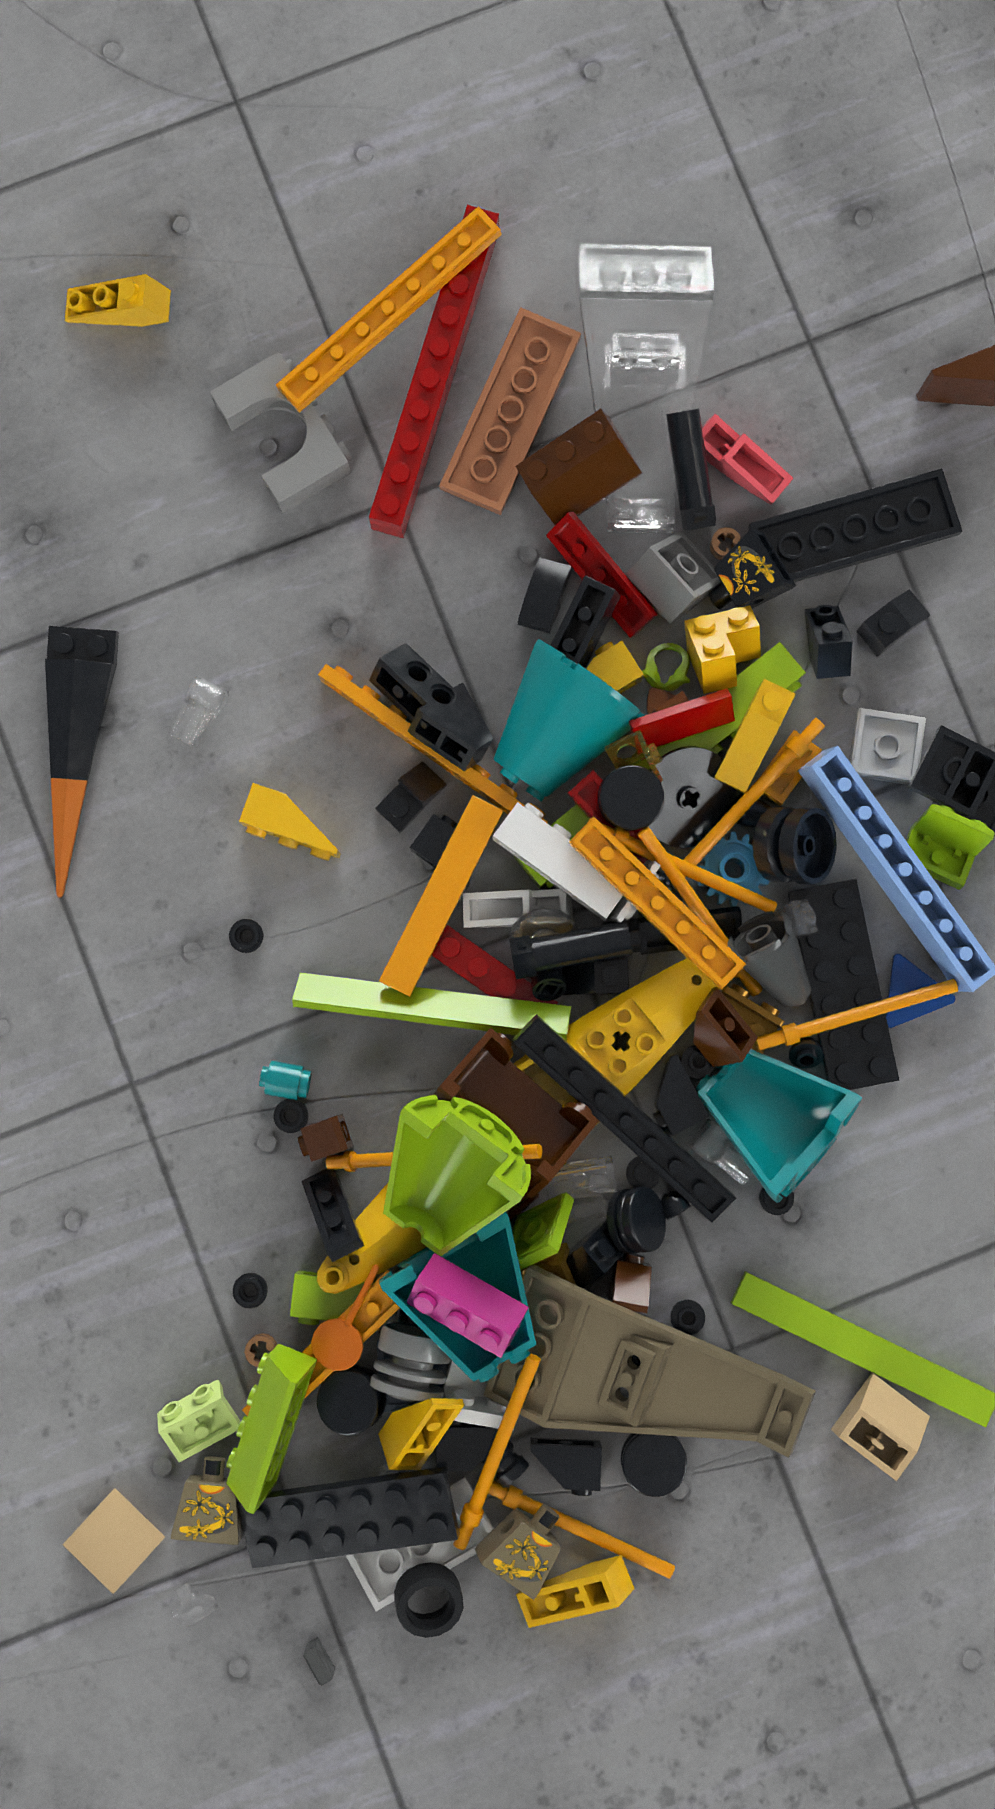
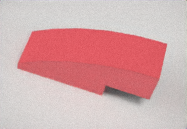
M714 414L702 426L707 462L735 483L770 505L775 502L794 479L746 434L743 433L741 436L737 434L718 415Z

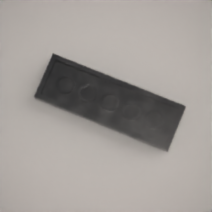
M942 468L752 522L748 526L749 531L754 529L766 535L794 582L958 536L962 532Z
M857 879L788 892L796 936L811 986L809 998L814 1020L882 1000ZM885 1014L817 1033L819 1044L824 1051L823 1064L827 1081L848 1090L899 1081Z
M446 1467L271 1491L254 1514L247 1512L239 1500L237 1501L252 1568L458 1540L460 1534Z

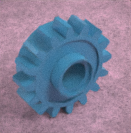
M731 832L728 840H725L723 837L701 860L703 865L699 866L762 895V892L758 886H767L770 882L764 879L757 870L753 857V845L748 843V834H745L741 840H737L736 832ZM727 862H735L739 865L741 869L739 878L734 879L727 876L724 870ZM700 882L697 883L698 887L706 886ZM706 886L708 889L705 894L706 898L715 895L718 897L717 905L720 906L725 900H729L730 907L737 906V899Z

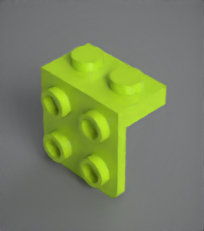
M932 804L911 826L906 841L932 878L960 890L966 883L975 857L993 840L995 832L987 828L985 823L965 818L955 813L948 806Z

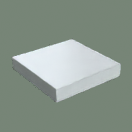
M858 708L850 763L861 778L909 785L920 764L926 718Z

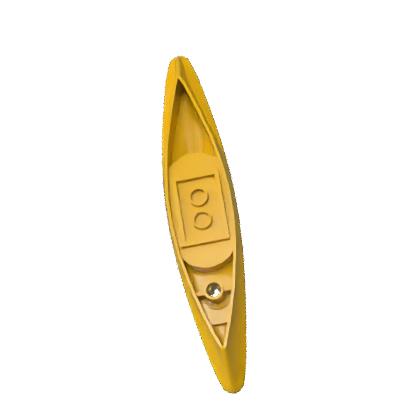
M686 958L626 990L571 1023L568 1029L567 1042L621 1092L627 1095L696 1019L697 1010L711 989L717 986ZM616 1032L620 1036L624 1033L628 1037L626 1041L628 1047L624 1051L621 1047L617 1050L612 1047V1044L615 1042L613 1034ZM527 1055L513 1063L562 1106L568 1102H578ZM388 1183L355 1220L365 1246L334 1262L327 1256L318 1269L317 1283L326 1293L337 1294L366 1281L373 1265L377 1264L379 1266L378 1275L427 1247L420 1242L422 1238L417 1229L414 1227L402 1228L383 1214Z

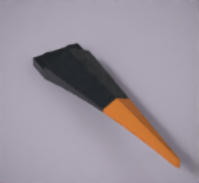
M49 626L45 672L56 894L58 898L64 895L92 761L117 667L119 632L114 630Z

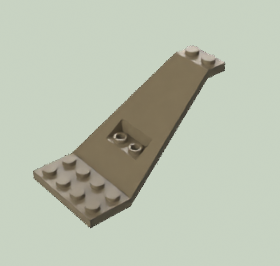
M534 1264L527 1268L523 1284L536 1345L530 1348L529 1351L530 1354L540 1357L541 1361L520 1411L521 1416L544 1428L757 1441L788 1458L793 1453L816 1393L815 1390L783 1374L599 1297ZM632 1355L640 1359V1366L633 1363ZM526 1358L515 1364H511L509 1359L497 1366L499 1373L488 1380L483 1395L507 1408ZM621 1387L625 1388L628 1391V1398L624 1397L621 1394Z

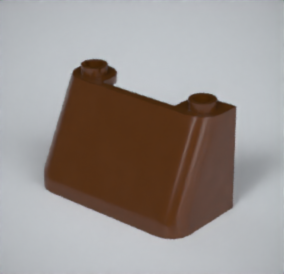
M490 1028L433 1095H437L438 1100L451 1101L454 1096L471 1101L501 1119L515 1133L522 1145L540 1144L542 1146V1157L540 1159H524L525 1164H530L531 1180L524 1196L533 1198L551 1182L599 1120L593 1116L590 1108L581 1102H568L564 1106L557 1102L510 1061L513 1057L510 1040L505 1035L497 1033Z

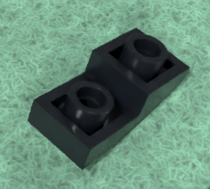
M539 558L518 618L519 626L550 634L560 610L561 597L571 576L570 565Z

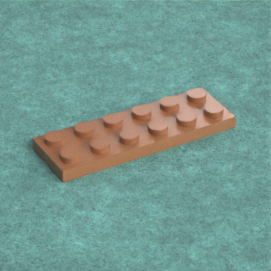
M520 307L441 480L440 490L498 515L502 514L520 474L515 466L525 460L531 450L581 339L580 332Z

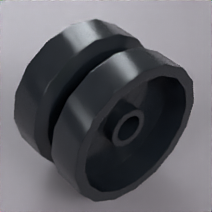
M793 807L769 808L761 815L755 827L753 857L757 870L764 879L779 883L794 881L798 884H816L822 882L829 875L835 861L837 842L833 821L826 811L812 807L798 809Z

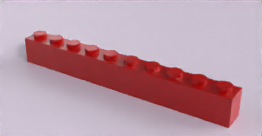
M467 204L463 219L477 207ZM482 209L499 227V213ZM497 239L440 289L370 511L369 521L372 530L404 538Z

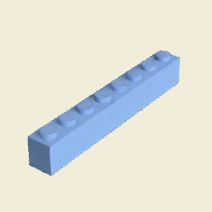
M839 746L823 750L798 769L799 774L947 980L953 978L956 980L958 992H974L995 975L994 963Z

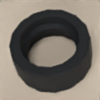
M432 1562L418 1564L406 1570L397 1581L394 1590L397 1617L403 1628L412 1635L424 1638L440 1636L451 1630L460 1620L464 1609L461 1587L454 1572L446 1566ZM438 1586L448 1591V1601L435 1612L422 1614L414 1612L408 1607L410 1597L424 1587Z

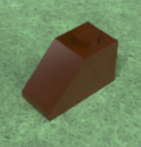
M718 987L712 988L696 1012L693 1043L713 1067L743 1062L758 1037Z
M343 1114L300 1128L302 1136L297 1137L303 1156L309 1155L311 1162L354 1147Z
M624 1253V1257L619 1258L614 1263L608 1300L632 1311L648 1313L652 1266L649 1263H644V1256Z

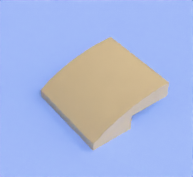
M114 1488L62 1545L114 1594L160 1544L165 1536Z

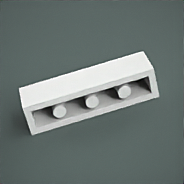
M517 802L494 833L493 841L605 921L623 895L568 843L572 835L566 829L556 823L551 827L542 820L544 814L529 803L524 807Z

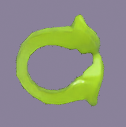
M663 643L658 645L647 656L645 670H642L643 677L653 688L675 691L683 684L690 683V679L686 676L690 666V657L686 650L677 644ZM664 650H673L680 654L682 662L674 674L669 677L668 682L664 684L660 680L655 658Z

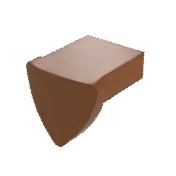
M650 688L646 701L647 715L687 702L689 699L683 691L673 695L661 689Z

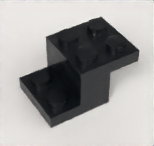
M943 725L939 726L908 789L932 800V804L948 806L955 813L965 818L979 820L985 823L987 828L995 832V752Z

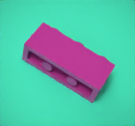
M436 1253L433 1254L416 1279L406 1302L419 1312L426 1314L453 1332L464 1336L484 1350L502 1358L517 1333L529 1308Z

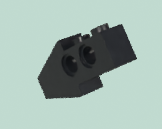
M407 643L381 656L369 681L412 721L408 732L463 771L480 762L489 748L493 737L465 685L461 683L453 688Z

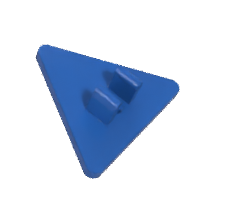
M901 954L893 956L888 998L937 984L934 979ZM949 994L886 1013L888 1028H893L955 1002L956 998L953 994Z

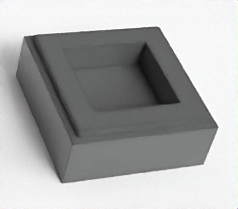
M316 1637L307 1643L303 1657L318 1684L322 1686L333 1679L335 1666L320 1639Z

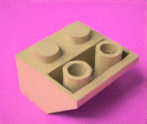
M871 1373L831 1430L841 1440L897 1481L917 1454L930 1416L874 1373Z

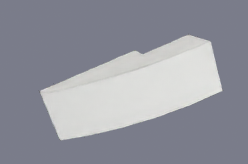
M560 889L463 893L464 928L515 927L525 916L546 910L562 913L573 923L572 898Z

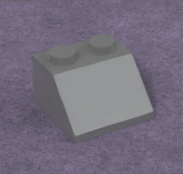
M682 531L649 547L626 573L638 591L649 599L655 606L657 613L670 624L686 615L705 599L711 591L722 584L712 564Z

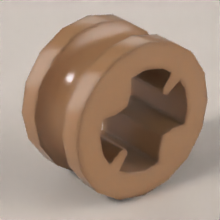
M724 527L714 533L710 541V551L716 559L721 560L729 552L728 548L725 551L719 549L721 543L719 538L722 537L723 541H725L726 537L732 540L731 548L741 540L740 534L736 530Z
M256 1334L246 1344L244 1353L251 1365L258 1367L261 1360L256 1358L257 1351L252 1349L254 1343L258 1346L260 1341L266 1342V1349L268 1351H272L277 1346V1342L269 1334Z

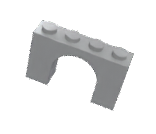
M277 351L210 391V394L231 431L270 410L291 412L298 416L306 425V439L298 453L261 475L266 488L281 512L285 513L349 475L351 471L348 461L352 457L344 443L341 441L337 444L331 433L335 432L328 417L325 414L319 416L314 408L317 405L316 399L299 413L277 389L276 384L296 367L291 359L285 361L280 352Z

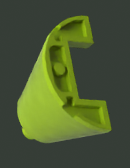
M437 1095L417 1098L406 1104L400 1112L383 1214L402 1228L414 1227L417 1229L422 1238L420 1242L437 1255L442 1256L521 1201L528 1190L531 1180L530 1164H525L522 1156L525 1149L515 1133L501 1119L471 1101L454 1096L451 1101L438 1100Z

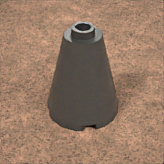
M773 911L754 916L738 928L739 936L735 940L730 937L727 946L746 963L743 969L782 1006H801L807 1001L811 993V986L792 921L785 912H781L782 916H775Z

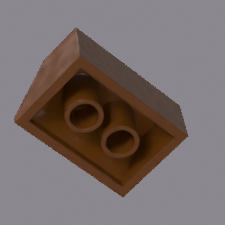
M601 408L515 466L531 494L554 525L568 512H574L579 516L643 474L612 420Z

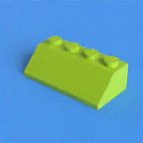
M278 1344L270 1353L265 1352L259 1362L257 1373L261 1374L258 1385L255 1384L252 1387L247 1399V1405L251 1406L248 1417L244 1416L236 1433V1436L241 1439L238 1448L234 1447L226 1464V1468L231 1469L226 1484L245 1510L251 1514L256 1512L277 1484L317 1362L316 1358L282 1344Z

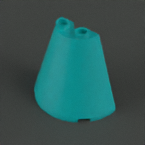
M538 639L533 647L493 760L503 766L499 773L517 784L519 779L523 780L528 784L525 791L542 802L545 797H548L631 730L630 720L645 716V714L640 712V709L593 673L580 664L566 658V655Z
M750 1049L743 1062L718 1066L717 1068L720 1072L716 1076L710 1077L706 1075L696 1087L700 1099L770 1198L777 1203L783 1198L779 1195L780 1193L787 1197L820 1162L837 1140L836 1137L840 1133L842 1125L846 1126L862 1100V1097L855 1092Z
M506 1212L441 1256L528 1306L510 1219ZM428 1247L397 1265L400 1271L395 1274L390 1271L379 1280L382 1290L473 1382L479 1379L482 1383L493 1378L499 1373L497 1368L499 1364L508 1359L511 1364L525 1359L530 1355L529 1349L536 1345L529 1308L517 1333L502 1358L408 1305L406 1302L416 1279L435 1253Z

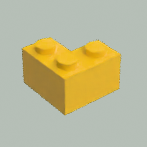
M750 605L684 620L687 653L704 694L736 687V663L761 657L760 626Z

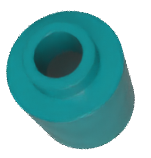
M271 1060L269 1067H262L259 1086L265 1087V1095L298 1100L299 1097L307 1098L312 1071L304 1070V1066Z

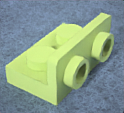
M219 1380L199 1386L192 1394L179 1401L168 1403L157 1413L158 1432L179 1463L236 1432L241 1422L224 1397L223 1387Z

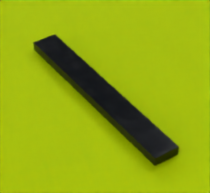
M537 1014L512 1039L519 1049L578 1102L588 1106L593 1116L710 1222H713L736 1199L735 1195Z

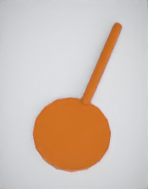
M377 1264L373 1265L346 1320L341 1318L328 1319L322 1322L314 1331L311 1340L312 1352L317 1361L325 1368L334 1371L347 1370L353 1367L361 1358L364 1348L363 1339L359 1330L352 1322L379 1271Z

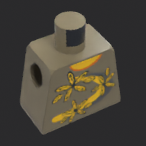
M217 1456L204 1457L203 1475L194 1474L188 1477L184 1484L171 1532V1539L229 1545L239 1544L243 1537V1526L237 1505L238 1499L226 1484L228 1477H224L225 1458Z
M542 1504L532 1519L518 1509L513 1510L475 1548L481 1565L534 1600L560 1553L561 1547L555 1536L550 1532L560 1518L559 1515L545 1504Z

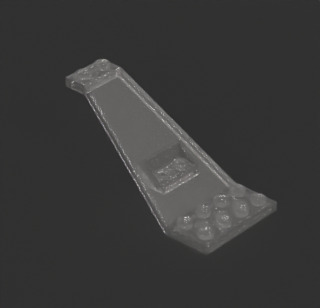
M579 244V303L594 413L601 408L610 417L643 474L605 498L607 506V532L674 534L675 498L677 487L666 414L693 409L714 297L712 247Z

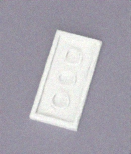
M466 1476L449 1484L458 1527L461 1524L459 1517L464 1504L470 1501L474 1491ZM484 1511L480 1525L474 1528L465 1550L457 1549L453 1545L454 1541L352 1554L346 1555L375 1611H378L394 1602V1590L397 1581L406 1570L418 1564L429 1562L442 1564L451 1569L477 1554L475 1548L494 1527Z

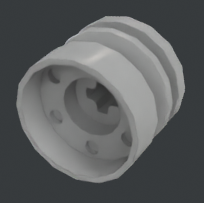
M384 1323L381 1329L378 1349L392 1355V1359H382L374 1362V1368L385 1374H373L370 1386L391 1397L411 1402H422L430 1398H443L444 1389L434 1384L446 1383L447 1375L434 1369L433 1365L449 1364L451 1359L420 1327L400 1323Z

